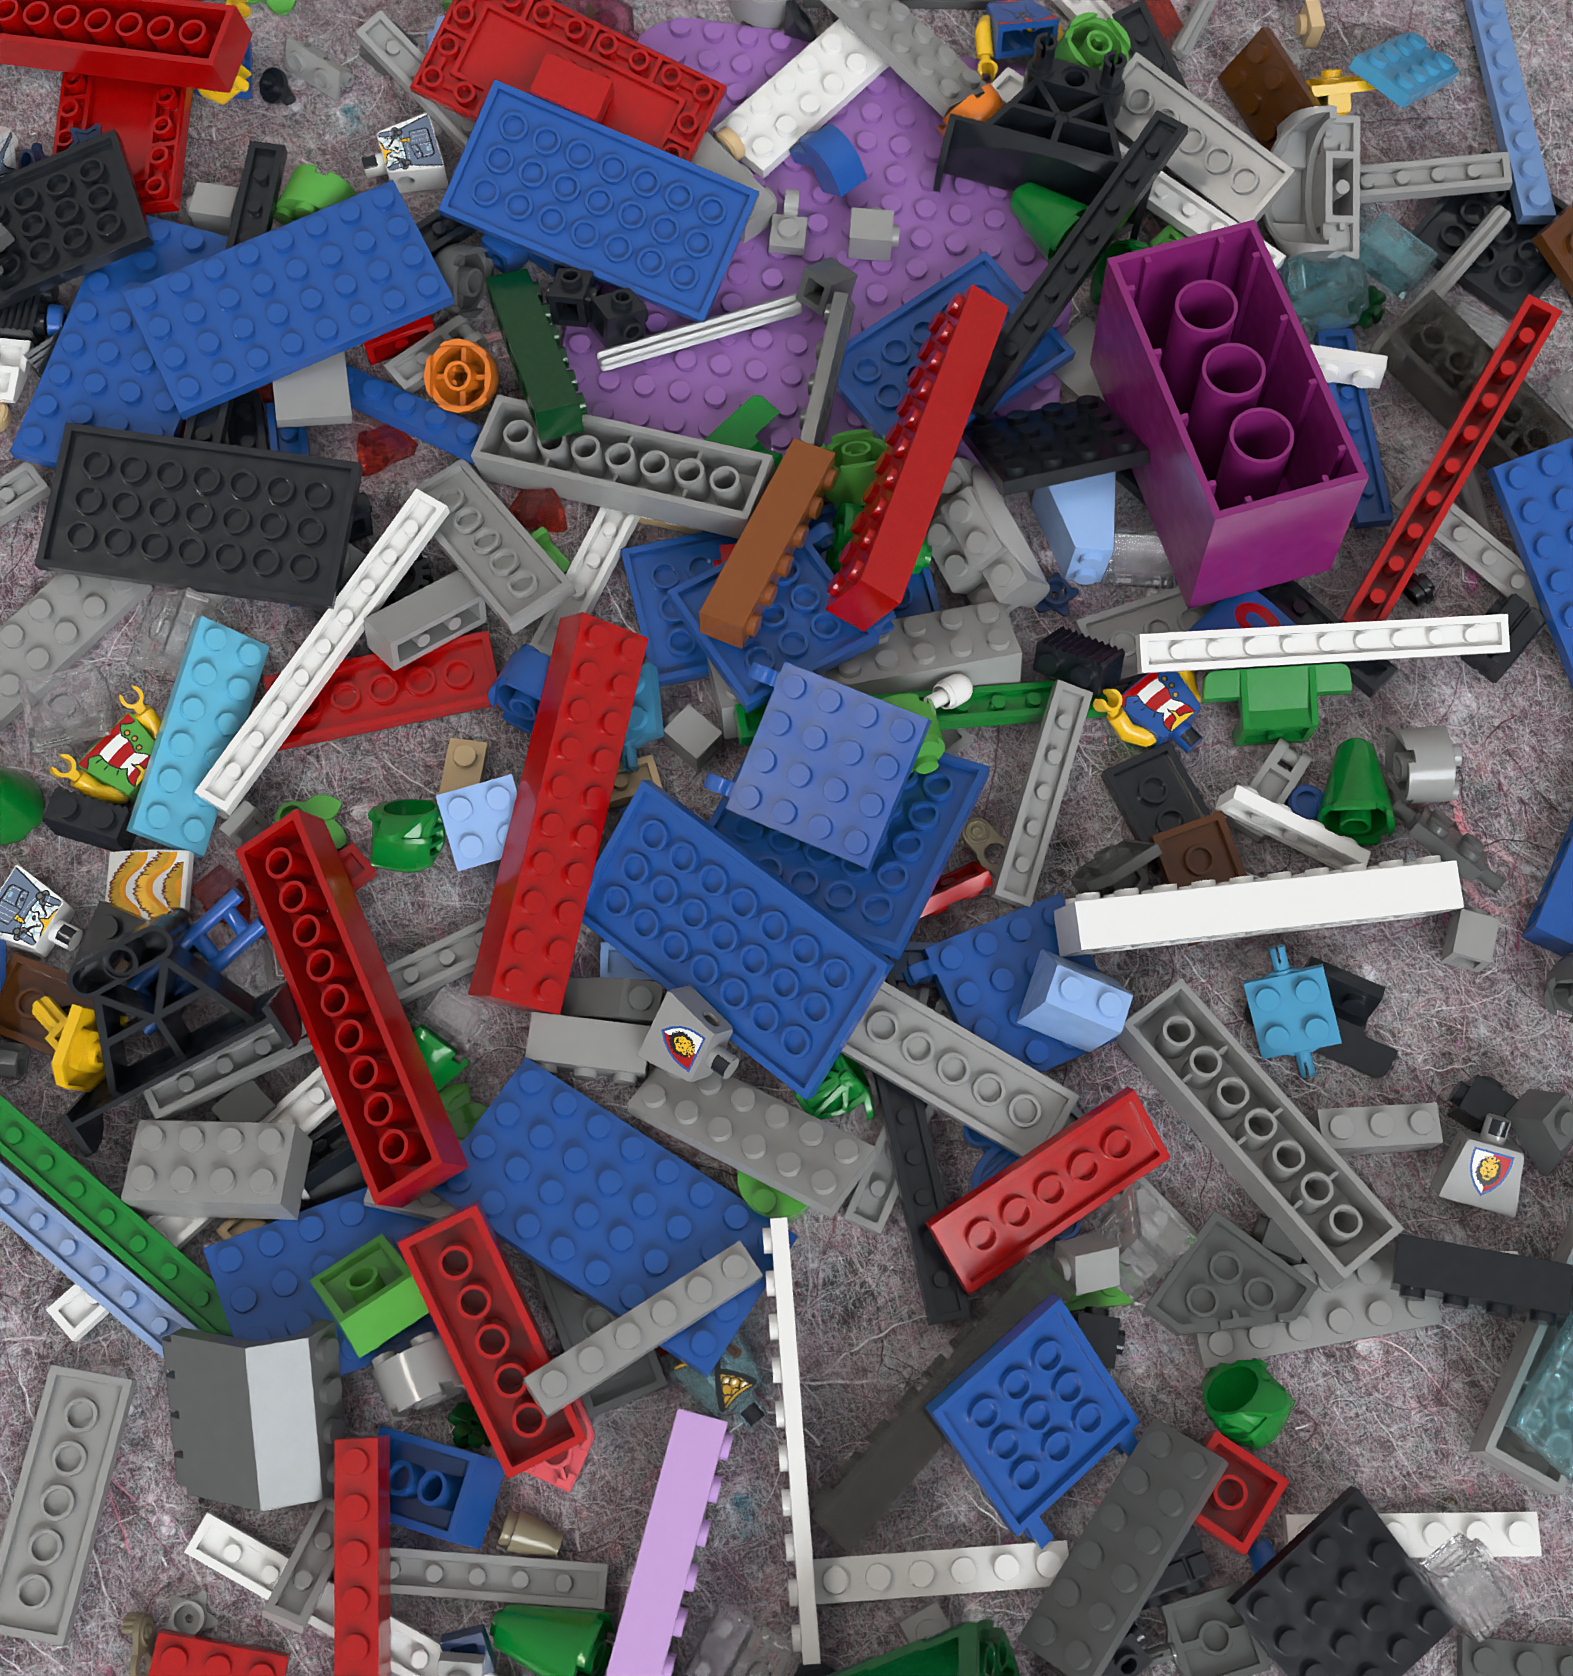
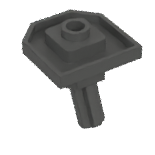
M1124 839L1116 845L1107 846L1096 852L1094 859L1078 868L1070 880L1075 889L1080 891L1094 892L1105 887L1112 892L1120 889L1139 888L1140 895L1142 891L1153 889L1147 883L1149 877L1143 866L1163 853L1157 843Z

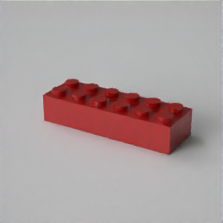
M478 1199L402 1236L397 1244L507 1478L510 1479L586 1441L587 1427L574 1401L546 1419L523 1383L525 1377L552 1361L554 1357L480 1200Z

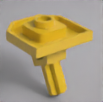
M1342 69L1321 70V77H1312L1310 80H1305L1321 106H1337V115H1347L1351 111L1352 92L1377 90L1360 76L1342 75Z
M44 996L40 1000H36L32 1004V1014L49 1032L45 1039L55 1049L51 1065L56 1085L66 1089L91 1092L106 1077L94 1008L72 1004L69 1015H67L50 996ZM119 1014L122 1025L127 1022L128 1017Z

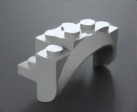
M1331 105L1297 110L1277 126V140L1270 151L1293 168L1297 175L1263 215L1265 225L1276 244V249L1286 255L1281 267L1311 268L1320 261L1355 262L1359 259L1360 116L1337 115V106ZM1321 143V155L1317 157L1318 149Z
M960 457L954 459L925 536L927 538V546H932L934 560L952 592L967 595L972 605L998 600V602L1003 603L1007 614L1018 606L1033 608L1050 591V586L1033 553L981 464Z

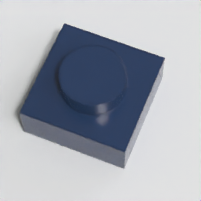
M485 1624L442 1634L439 1643L442 1651L485 1655L484 1675L495 1672L497 1662Z

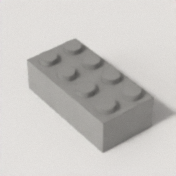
M139 1120L121 1200L140 1215L298 1220L312 1140L297 1124Z

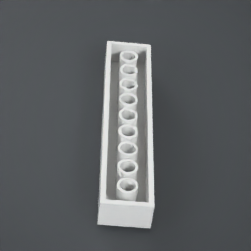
M1440 855L1417 858L1416 861L1404 863L1403 859L1380 862L1379 865L1367 867L1366 863L1352 864L1333 871H1329V867L1305 870V873L1292 875L1291 871L1268 874L1267 877L1254 879L1253 875L1240 876L1217 884L1214 879L1192 882L1189 886L1177 888V884L1154 886L1152 890L1142 891L1140 895L1139 888L1114 891L1115 894L1104 895L1102 899L1100 892L1082 893L1076 895V898L1066 899L1065 906L1054 910L1059 955L1061 957L1428 917L1464 908L1457 860L1441 862Z

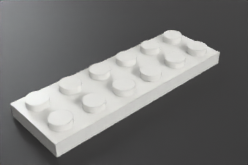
M838 19L713 129V135L723 127L732 129L739 136L745 147L746 154L740 161L764 179L791 155L789 150L800 143L799 139L803 135L820 129L886 70L889 65L843 21Z

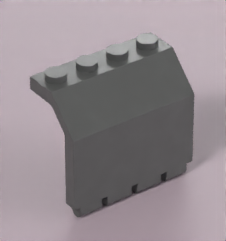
M320 1319L295 1335L262 1341L246 1340L188 1328H181L162 1338L165 1368L173 1370L166 1374L169 1408L177 1410L170 1414L173 1448L180 1450L174 1454L176 1480L178 1485L186 1486L188 1495L252 1510L266 1511L323 1500L334 1492V1440L346 1437L336 1321Z

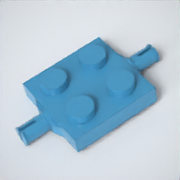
M650 662L643 664L623 744L621 753L622 771L625 773H634L633 770L635 772L639 770L636 751L638 748L649 741L664 737L658 670Z
M1285 944L1278 945L1281 960L1278 959L1274 945L1268 948L1274 970L1262 977L1244 980L1243 982L1262 1059L1282 1055L1295 1056L1300 1078H1307L1304 1062L1307 1064L1309 1076L1312 1077L1317 1072L1315 1071L1311 1052L1321 1047L1342 1043L1323 964L1304 968L1289 966Z

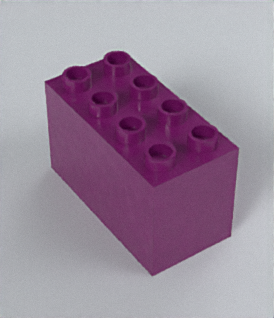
M1255 220L1107 258L1090 366L1105 403L1149 449L1150 464L1134 467L1132 471L1187 609L1330 570L1369 476Z

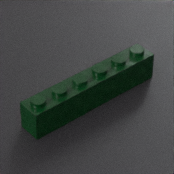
M527 268L486 277L490 305L540 442L584 431L582 415H587L586 402L582 392L576 393L578 391V384L574 370H567L569 368V361L565 347H558L560 346V338L555 324L549 325L552 324L551 314L547 302L542 303L543 295L539 281L532 282Z

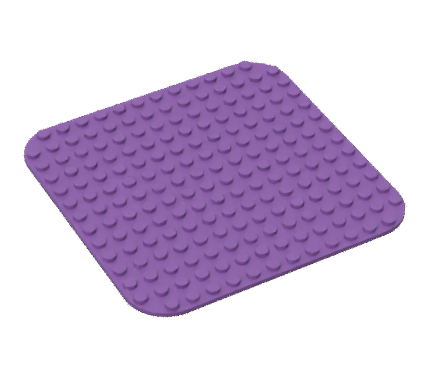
M683 17L657 24L643 32L635 40L727 86V91L707 130L712 137L713 129L811 44L808 41L786 36L784 31ZM958 56L970 69L977 70L980 59ZM994 61L998 66L995 80L1007 67L1023 77L1025 75L1026 66ZM889 66L821 127L832 124L846 135L857 151L868 179L844 196L839 197L822 192L813 168L795 163L791 155L764 179L750 169L753 177L763 187H768L774 193L777 199L776 214L783 215L786 189L800 190L798 216L808 217L804 256L770 253L771 225L746 243L740 240L707 319L790 294H797L805 267L832 257L858 275L851 295V299L856 307L848 337L849 341L985 251L1025 295L1030 291L1048 263L1011 212L1012 191L949 174L946 175L940 193L933 191L936 169L944 139L936 128L938 125H946L943 122L944 118ZM982 74V80L986 84L991 83L990 76ZM852 207L867 209L878 207L883 210H894L893 225L900 226L898 247H891L890 261L848 258ZM595 280L596 287H600L601 295L617 290ZM1072 299L1053 324V327L1062 337L1068 332ZM643 301L648 310L644 337L694 323L691 320ZM802 303V313L608 371H602L599 367L597 352L605 349V347L591 330L589 324L587 328L567 326L563 346L569 361V368L567 370H574L578 384V391L576 393H583L588 415L704 440L750 397L760 395L772 404L780 414L755 436L765 449L781 453L784 457L793 438L799 440L801 438L802 430L799 427L800 415L802 410L808 407L810 395H808V381L810 375L816 373L818 361L816 360V347L820 338L824 339L826 325L824 324V316L819 315ZM1051 374L991 414L988 418L994 419L1007 416V413L1013 410L1031 411L1040 409L1046 403L1059 402L1061 382ZM837 392L835 393L824 440L825 447L832 443L831 437L838 433L850 430H868ZM961 437L954 459L960 457L979 463Z

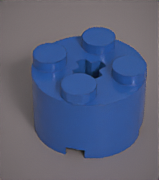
M524 644L510 656L488 691V699L493 708L498 704L504 711L501 717L507 723L523 732L532 734L551 657L540 653L538 649L531 645Z

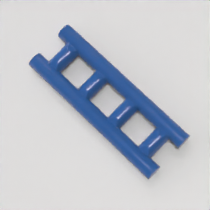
M233 887L185 931V937L180 946L186 950L195 946L208 962L207 964L221 973L266 932V928L260 917H257L249 924L240 914L236 906L245 897L237 888ZM224 919L237 936L219 951L206 934ZM161 962L140 972L126 987L155 997L148 987L159 977ZM178 975L176 984L178 990L175 992V995L194 985ZM152 1023L141 1030L146 1035L152 1036L158 1030V1027L155 1023Z

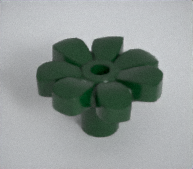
M1368 286L1364 294L1358 289L1350 295V299L1354 303L1347 304L1344 309V315L1347 316L1345 322L1351 328L1360 325L1363 329H1368L1372 324H1377L1381 321L1385 310L1380 305L1386 301V295L1375 286Z
M467 1402L457 1403L448 1414V1421L455 1425V1428L452 1430L453 1443L461 1449L466 1448L468 1445L475 1449H480L482 1445L490 1447L492 1444L475 1408H471V1405Z

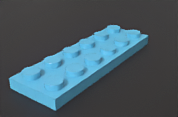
M204 616L195 619L126 831L175 850L191 851L196 858L205 855L217 817L216 813L219 809L199 798L194 791L246 722L270 646Z

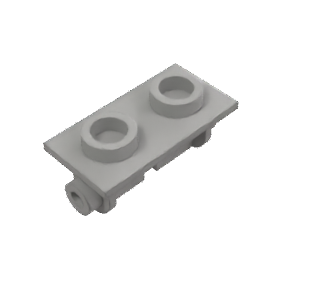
M287 37L284 68L330 98L339 101L340 88L343 86L349 87L354 81L351 69L347 66H342L333 59L327 61V55L311 46L310 42L306 40L295 41L291 37Z

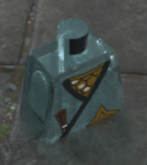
M738 1332L708 1378L684 1362L679 1363L668 1373L673 1382L715 1419L722 1420L733 1411L749 1430L767 1414L752 1394L764 1384V1379Z

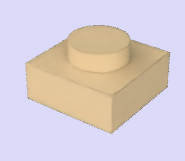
M1305 0L1300 14H1297L1295 18V32L1297 36L1300 35L1303 49H1313L1318 46L1325 28V22L1320 1Z

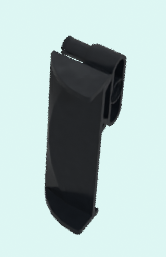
M1045 32L1037 35L1034 54L1026 64L1022 90L986 122L950 114L939 155L933 191L940 193L947 174L1012 192L1020 185L1033 182L1089 206L1122 160L1114 119L1119 115L1125 91V83L1122 77L1127 64L1126 56L1120 52L1118 61L1115 63L1116 51H1109L1104 56L1103 69L1098 70L1054 58L1058 46L1057 37L1051 34L1049 45H1046L1048 33ZM1060 111L1065 112L1066 115L1061 116ZM1153 184L1126 221L1133 224L1130 239L1137 240Z
M176 907L167 914L158 915L90 952L67 975L68 987L74 995L83 999H93L106 1073L105 1079L91 1092L84 1091L60 1116V1120L86 1157L96 1153L100 1146L104 1130L103 1113L270 1023L287 1049L297 1046L302 1035V1019L287 981L254 997L180 946L184 940L185 931L192 924L191 914L184 908ZM124 950L132 956L133 963L125 961ZM161 962L156 997L120 985V983ZM178 975L194 985L175 995ZM206 994L231 1010L190 1032L177 1012L178 1009ZM118 1010L137 1017L121 1025ZM155 1023L168 1042V1045L128 1066L123 1039Z

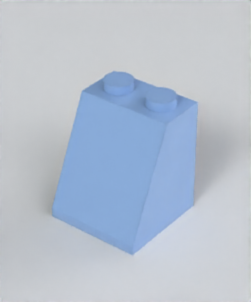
M1115 472L1034 489L1031 497V506L1064 580H1074L1076 583L1083 585L1101 582L1114 550Z
M1042 949L1017 1023L1090 1053L1122 1033L1133 995L1116 979Z

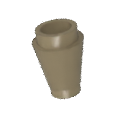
M521 1508L518 1512L508 1509L498 1535L497 1544L506 1546L505 1551L556 1558L564 1532L556 1530V1528Z

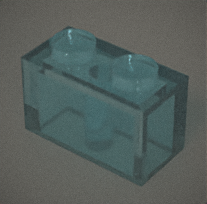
M1383 212L1360 236L1359 259L1354 263L1360 270L1367 272L1380 282L1387 291L1394 293L1403 300L1429 273L1439 254Z

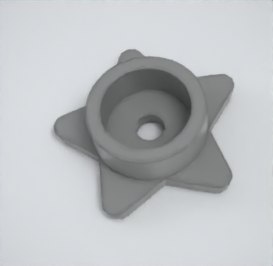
M202 1590L189 1600L175 1595L170 1596L171 1613L169 1621L163 1629L200 1636L202 1631L216 1627L219 1620L207 1611L208 1593ZM189 1614L194 1616V1620L191 1623L186 1620Z

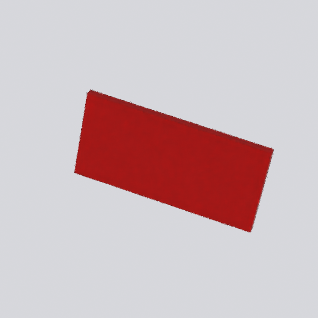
M63 72L52 155L68 149L74 140L70 133L72 127L87 130L95 124H100L102 134L115 129L121 137L145 214L180 211L193 88Z
M452 0L410 86L413 93L476 123L494 79L530 94L529 90L545 53L548 52L555 56L558 53L565 54L571 57L576 62V65L587 70L590 68L599 69L605 72L610 80H613L614 94L601 125L689 162L694 158L727 91L726 85L553 0Z

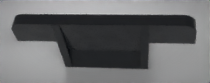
M1311 956L1304 967L1323 964L1342 1040L1340 1044L1318 1048L1314 1053L1372 1078L1385 1076L1398 1050L1363 1036V1032L1368 1018L1383 999L1386 987ZM1247 1000L1243 1016L1249 1025L1254 1026Z
M338 1118L309 1137L312 1140V1147L302 1195L306 1205L300 1208L299 1212L368 1187L341 1118Z

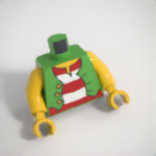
M131 685V687L138 694V699L135 703L128 704L120 693L118 695L119 701L123 706L134 709L136 712L134 716L128 711L110 729L109 735H105L77 764L70 755H58L59 758L68 763V771L60 773L56 768L50 766V773L54 777L69 778L71 780L70 784L86 796L90 795L93 799L97 797L100 801L105 800L107 803L112 802L115 805H122L128 801L135 805L162 719L150 705L143 703V692L134 685Z

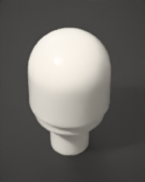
M952 674L940 680L934 686L933 693L924 698V702L927 703L928 698L933 701L935 709L938 707L953 709L970 699L973 692L972 682L963 674Z

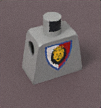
M690 985L668 990L637 1056L690 1082L709 1077L713 1071L723 1079H728L735 1072L739 1064V1059L725 1049L733 1032L732 1025Z
M1487 1113L1481 1133L1466 1129L1457 1131L1431 1182V1186L1439 1197L1515 1218L1524 1153L1515 1143L1506 1141L1511 1125L1509 1119Z

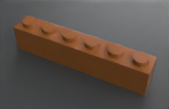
M793 438L699 611L700 633L743 649L749 636L755 637L762 623L761 613L765 606H772L778 592L777 583L780 577L786 578L794 560L792 555L796 547L801 549L807 539L809 527L807 526L810 520H817L824 504L823 496L826 490L831 492L837 482L839 470L835 469L834 452Z

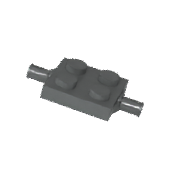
M1400 799L1393 804L1394 815L1407 824L1406 827L1409 828L1408 835L1435 856L1440 855L1443 862L1457 860L1458 873L1472 883L1478 879L1493 890L1494 893L1506 882L1505 879L1487 867L1488 865L1485 863L1487 853L1483 851L1485 848L1483 843L1469 833L1462 835L1452 827L1453 821L1446 814L1438 809L1432 812L1427 807L1420 813H1416Z
M1242 1581L1233 1582L1159 1605L1160 1614L1166 1629V1643L1144 1649L1149 1657L1160 1654L1150 1658L1152 1663L1147 1666L1148 1669L1172 1661L1179 1670L1180 1676H1252L1271 1670L1265 1651L1226 1601L1243 1586Z

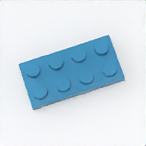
M1414 32L1403 33L1356 55L1348 67L1401 108H1405L1449 85L1460 72L1453 65L1454 61L1452 58L1442 52L1436 53L1426 46L1427 41L1421 35Z

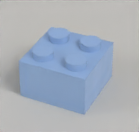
M512 774L436 795L457 871L502 858L517 797Z

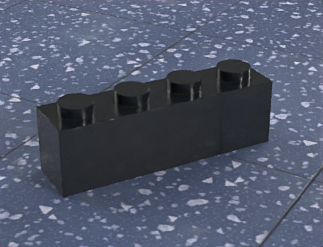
M1399 1234L1396 1241L1390 1289L1400 1291L1399 1297L1407 1300L1425 1301V1296L1442 1299V1305L1450 1308L1468 1309V1304L1486 1307L1485 1313L1489 1315L1510 1318L1512 1317V1312L1530 1315L1529 1321L1532 1323L1555 1326L1556 1320L1563 1322L1569 1315L1573 1265Z

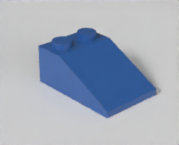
M380 1425L377 1436L390 1435V1523L452 1543L481 1549L504 1476V1470L500 1461Z

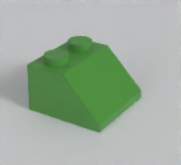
M380 1234L309 1280L329 1314L336 1321L339 1330L359 1358L377 1349L385 1341L406 1327L413 1325L421 1317L429 1313L408 1265L383 1234Z

